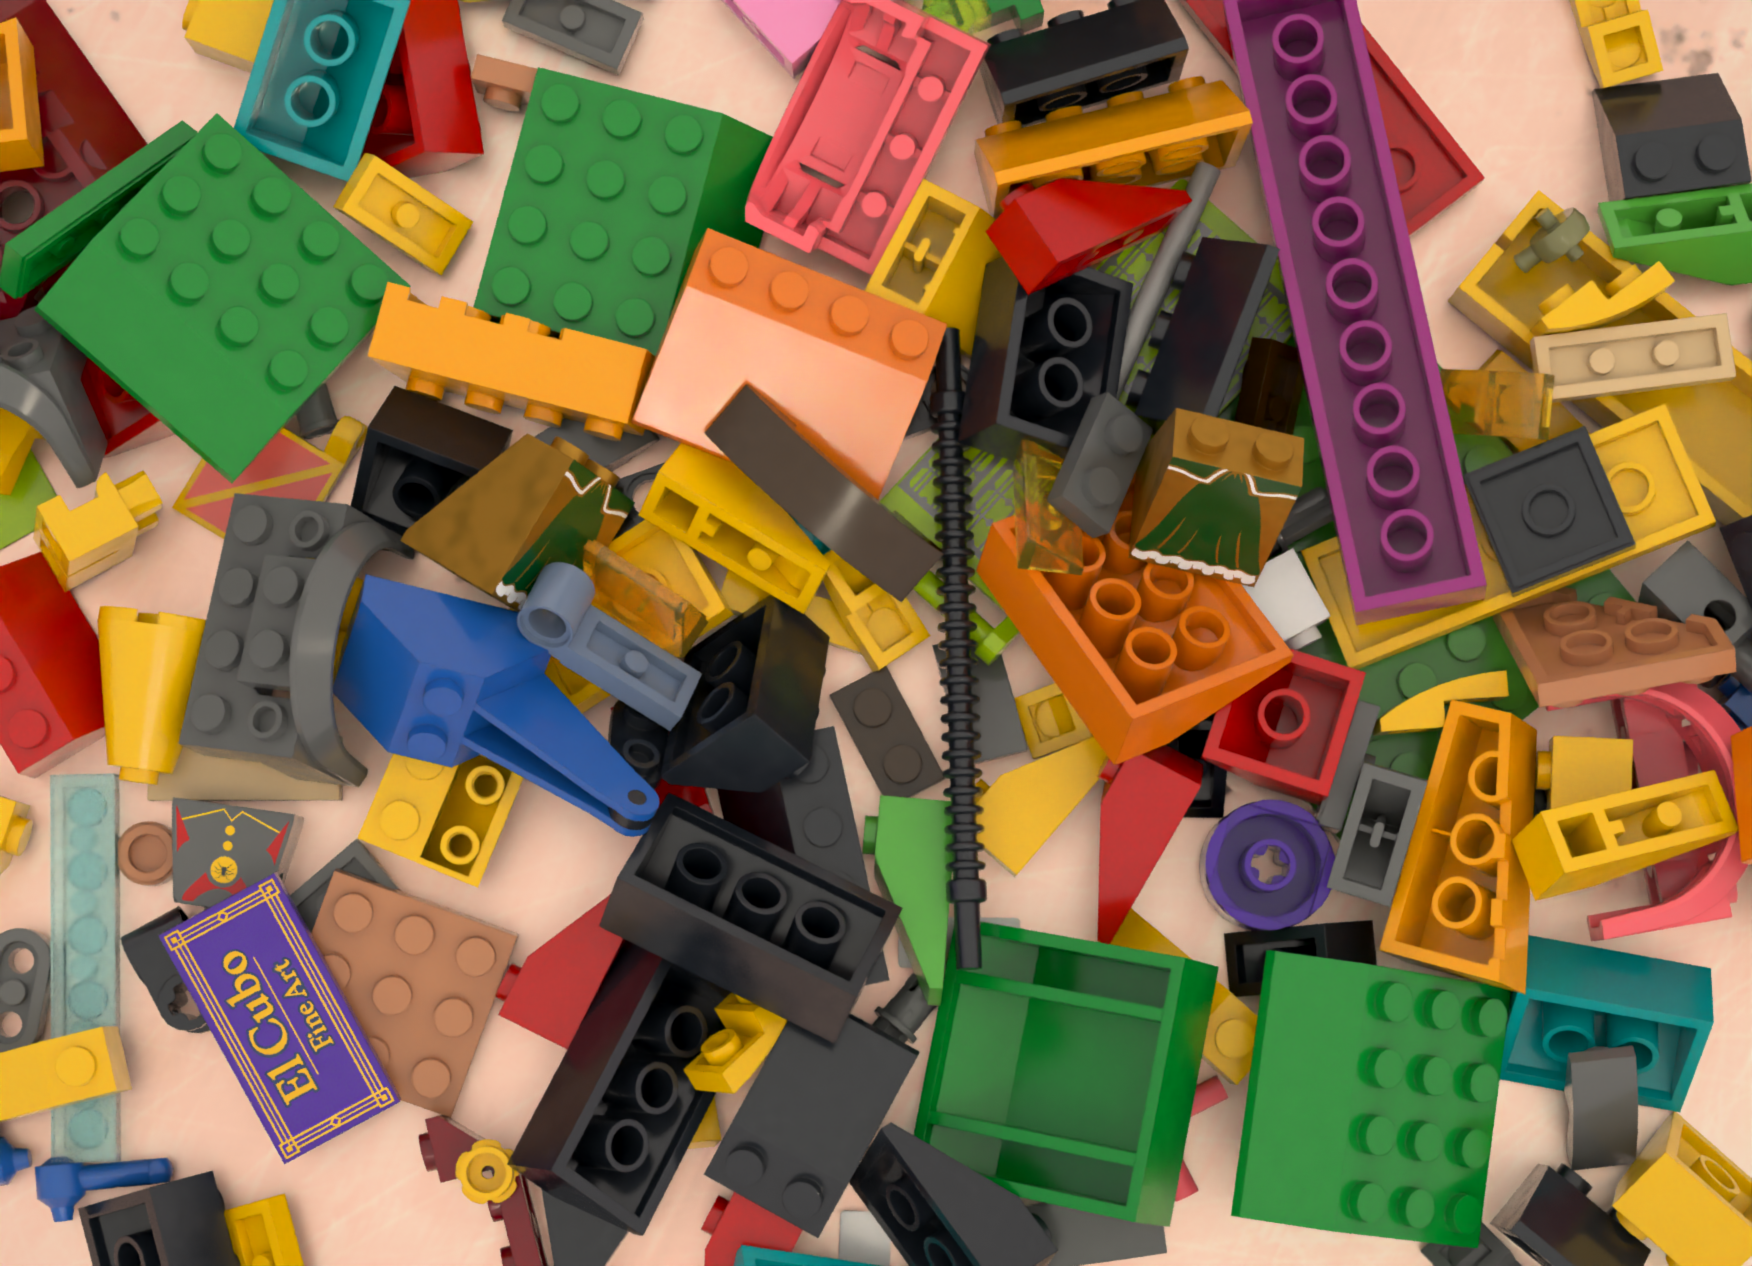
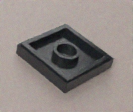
M1585 426L1463 475L1464 483L1512 597L1636 548V543Z

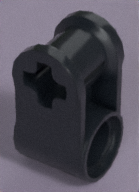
M178 906L122 936L121 943L133 969L147 987L165 1022L177 1030L202 1034L210 1031L202 1014L196 1017L191 1014L181 1013L180 1008L188 1002V997L185 993L188 989L159 938L161 933L189 919L183 909Z

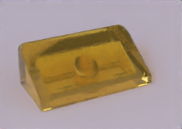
M1026 439L1021 440L1013 464L1017 568L1082 575L1084 570L1082 529L1047 502V498L1065 459Z
M595 539L593 542L588 540L584 546L583 571L590 577L595 587V596L592 601L675 657L683 658L686 656L708 624L707 616L687 600Z

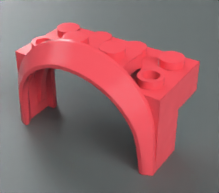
M841 0L803 72L761 162L747 197L745 222L807 253H811L818 248L873 275L923 178H926L991 44L903 0ZM864 45L896 61L899 68L857 47ZM800 163L844 185L835 188L803 172Z
M1673 683L1651 687L1639 695L1622 696L1613 694L1585 699L1582 703L1576 705L1581 706L1610 700L1617 739H1633L1632 789L1698 774L1699 764L1702 773L1715 770L1738 825L1730 736L1741 730L1725 709L1712 697L1697 688V684ZM1553 706L1545 707L1547 711L1564 709ZM1687 719L1691 725L1682 727V720ZM1739 831L1727 838L1643 868L1650 905L1588 915L1587 924L1591 941L1607 940L1732 917L1730 904L1736 903L1738 899L1736 883L1748 866V864L1741 863ZM1716 853L1714 859L1710 861L1708 854Z

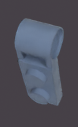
M563 562L546 565L540 572L517 616V625L522 635L531 643L549 650L548 653L560 660L559 663L671 731L682 718L702 673L591 605L595 596V587L590 577L584 571L574 565Z

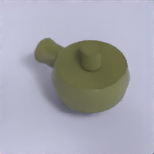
M1574 207L1568 208L1556 216L1553 215L1549 208L1542 210L1535 217L1542 227L1531 238L1530 246L1514 256V261L1524 273H1528L1531 268L1541 261L1550 263L1564 254L1571 263L1575 262L1584 254L1578 243L1590 230L1585 216Z

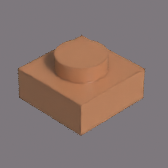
M477 54L471 80L477 93L484 95L483 101L503 110L520 111L521 104L528 105L537 68Z

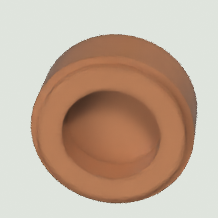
M145 821L132 825L122 834L116 847V861L120 871L127 879L140 885L158 886L173 878L172 829L157 822Z

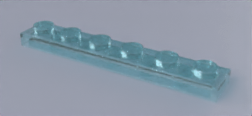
M115 773L50 775L51 1039L102 1026H118L120 1033V869L118 867L120 792L119 775ZM121 1092L51 1110V1163L121 1161Z

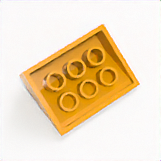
M1196 76L1176 81L1167 87L1169 93L1144 98L1142 91L1128 92L1107 100V108L1083 113L1081 106H1071L1047 114L1045 116V123L1022 128L1020 121H1009L991 126L984 131L985 137L975 140L974 150L989 214L997 219L1003 212L999 205L1000 202L1012 191L1030 182L1036 189L1060 178L1152 187L1191 177L1196 164L1199 162L1211 164L1219 170L1235 167L1253 124L1250 110L1223 80L1205 83L1204 77Z

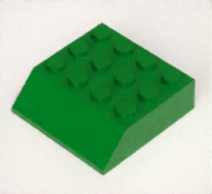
M538 67L473 308L490 314V322L499 324L501 316L510 313L529 318L550 327V336L559 338L561 329L567 328L644 348L656 356L693 253L707 228L760 249L764 231L745 222V205L755 176L773 137L720 112Z
M216 113L88 243L38 303L35 311L232 484L375 330L387 282L406 287L411 286Z
M981 921L982 969L956 970L954 925L943 981L941 1005L938 1006L913 1135L1018 1197L1136 1223L1170 1227L1219 967L1184 957Z
M1267 950L1231 1216L1332 1232L1478 1248L1511 991L1488 984L1395 968Z

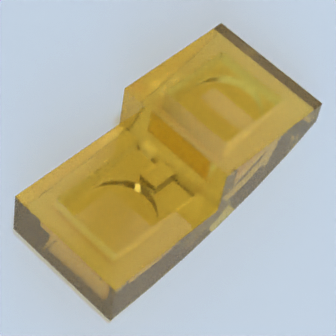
M1441 369L1440 377L1453 434L1549 440L1555 375L1510 371Z

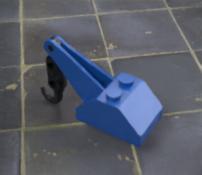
M365 575L335 666L333 694L387 752L451 768L476 756L483 755L586 811L622 835L636 837L645 834L649 830L659 806V797L654 789L662 782L660 774L669 730L618 700L610 715L607 741L547 677L545 670L551 657L548 653L549 650L531 643L522 635L517 625L519 612Z

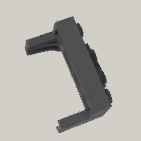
M35 306L21 312L17 317L0 320V408L15 414L34 427L50 444L76 488H82L97 480L108 445L80 380L88 357L35 311Z
M235 493L178 744L204 756L260 762L297 780L359 788L367 776L368 769L345 749L338 733L334 713L333 671L339 628L351 589L369 558L377 551L385 550L413 560L414 549L400 541L401 535L387 529L348 504ZM273 689L290 691V698L272 696Z

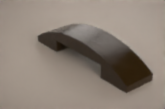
M747 383L705 432L707 437L759 488L809 532L856 570L902 602L941 558L944 551L896 510L891 512L795 429L797 425Z

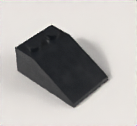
M850 1014L835 1044L787 1021L704 1175L819 1238L920 1052L853 1014Z
M892 1122L880 1129L849 1182L909 1266H1047L1058 1252V1249L1052 1242V1236L1046 1223L1038 1215L1031 1213L1018 1196Z

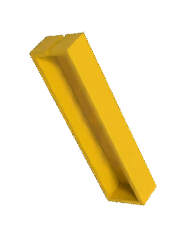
M1540 190L1536 192L1448 299L1451 305L1533 371L1530 340L1535 336L1530 330L1544 317L1537 307L1565 284L1569 283L1576 292L1591 280L1609 300L1611 297L1604 288L1632 266L1626 260L1614 258L1610 247L1589 231L1578 243L1584 254L1575 262L1571 263L1564 254L1550 263L1541 261L1531 268L1528 273H1524L1514 261V256L1530 246L1531 238L1542 227L1535 217L1546 208H1549L1554 216L1564 211ZM1664 291L1638 310L1601 328L1696 316ZM1732 346L1736 377L1731 381L1571 401L1603 428L1666 404L1715 519L1725 526L1752 515V361Z

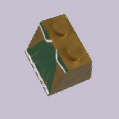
M1176 408L1147 444L1135 473L1128 558L1254 587L1302 488L1304 438Z
M527 433L410 526L400 541L501 603L520 612L540 572L546 565L555 562L568 563L578 567L590 577L635 502L615 489L620 479L619 476L589 459L590 456L558 436L555 437L549 446Z

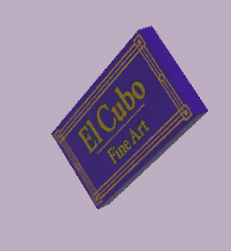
M277 871L159 935L162 944L284 1165L401 1101L397 1089Z

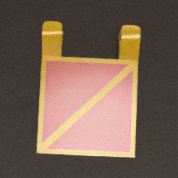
M350 416L340 418L324 451L284 427L232 484L202 458L172 508L224 539L235 493L325 502L347 465L363 446L368 427Z

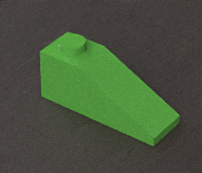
M1752 183L1598 203L1597 213L1614 258L1651 267L1660 261L1668 271L1731 286L1752 283Z
M880 795L878 816H865L862 854L875 855L874 878L882 897L903 908L894 926L927 1005L940 1006L949 903L946 900V883L952 877V872L947 871L945 866L953 861L952 853L945 851V846L952 843V835L944 832V828L951 824L952 819L951 816L945 815L943 811L945 807L951 806V801Z

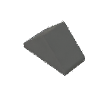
M1364 761L1327 888L1390 907L1428 780Z

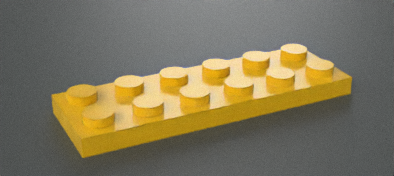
M1666 404L1589 434L1636 543L1635 549L1512 597L1465 485L1487 583L1485 599L1356 626L1337 536L1301 550L1317 592L1330 614L1328 619L1348 667L1358 670L1715 527V517Z

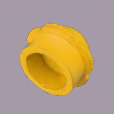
M484 1139L475 1142L472 1145V1150L462 1153L456 1163L455 1173L457 1179L463 1185V1194L470 1201L478 1204H485L488 1200L500 1203L508 1199L517 1188L515 1178L520 1174L507 1165L514 1151L502 1148L501 1143L497 1140ZM485 1166H491L495 1171L494 1176L490 1179L485 1178L482 1174Z

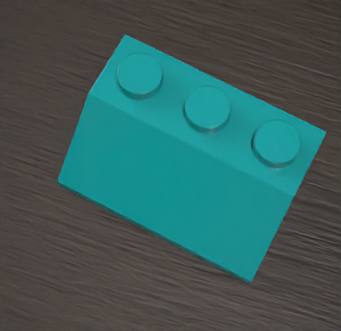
M274 0L234 129L263 153L348 182L360 162L411 0Z
M1528 935L1526 995L1511 991L1500 1080L1564 1091L1568 1053L1581 1052L1597 1046L1615 1048L1633 1045L1637 1065L1638 1105L1681 1112L1714 1024L1711 968Z

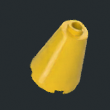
M100 606L97 622L107 765L120 767L118 780L157 785L159 773L173 774L183 746L178 743L206 620L165 612H158V614L138 613L137 616L138 609Z

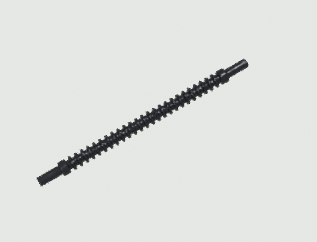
M946 328L935 359L936 392L930 395V414L937 418L938 422L931 426V432L939 436V440L935 441L931 446L933 451L939 453V459L933 461L932 467L940 471V476L935 478L932 484L941 491L940 495L935 496L933 499V503L941 507V513L934 516V522L942 526V530L935 534L934 539L942 543L941 550L944 551V554L939 559L943 561V567L938 568L935 574L944 581V584L937 588L936 593L944 597V603L937 607V612L945 616V622L939 623L937 629L945 633L946 636L945 640L940 641L938 644V648L946 652V658L940 660L938 665L940 668L946 669L947 672L946 677L941 678L939 684L947 688V695L941 697L940 703L948 707V713L943 714L940 720L942 723L948 724L949 727L948 732L942 734L941 740L949 743V750L942 753V759L949 761L950 768L944 770L942 776L945 779H950L951 783L950 787L945 788L943 791V795L951 799V806L945 807L943 812L945 815L951 816L952 819L951 824L944 828L946 834L952 835V843L945 846V851L953 855V861L945 866L947 871L953 872V879L948 880L946 883V900L948 903L954 904L956 970L982 969L980 903L987 900V883L984 879L979 878V871L984 870L986 864L978 861L977 857L978 852H982L985 849V845L977 841V834L982 833L985 828L982 824H977L976 821L977 815H981L984 812V808L976 805V797L983 794V789L976 787L975 779L980 778L983 772L981 769L975 768L974 765L975 760L980 759L982 753L974 749V742L980 740L981 734L973 730V723L979 722L981 717L979 714L973 713L972 710L973 705L979 703L980 697L972 694V687L978 685L979 679L972 676L971 669L977 667L979 662L977 659L972 658L970 654L971 650L976 649L978 646L977 641L970 639V632L977 629V624L969 619V614L974 613L977 609L975 604L969 603V596L975 594L976 588L968 584V578L974 576L975 569L967 564V560L973 558L975 552L967 548V542L974 538V533L966 529V524L972 522L974 517L965 510V507L972 503L973 497L965 494V488L972 484V479L964 475V470L970 468L972 462L964 458L963 455L965 451L970 449V446L958 443L965 399L961 378L960 330L957 328Z

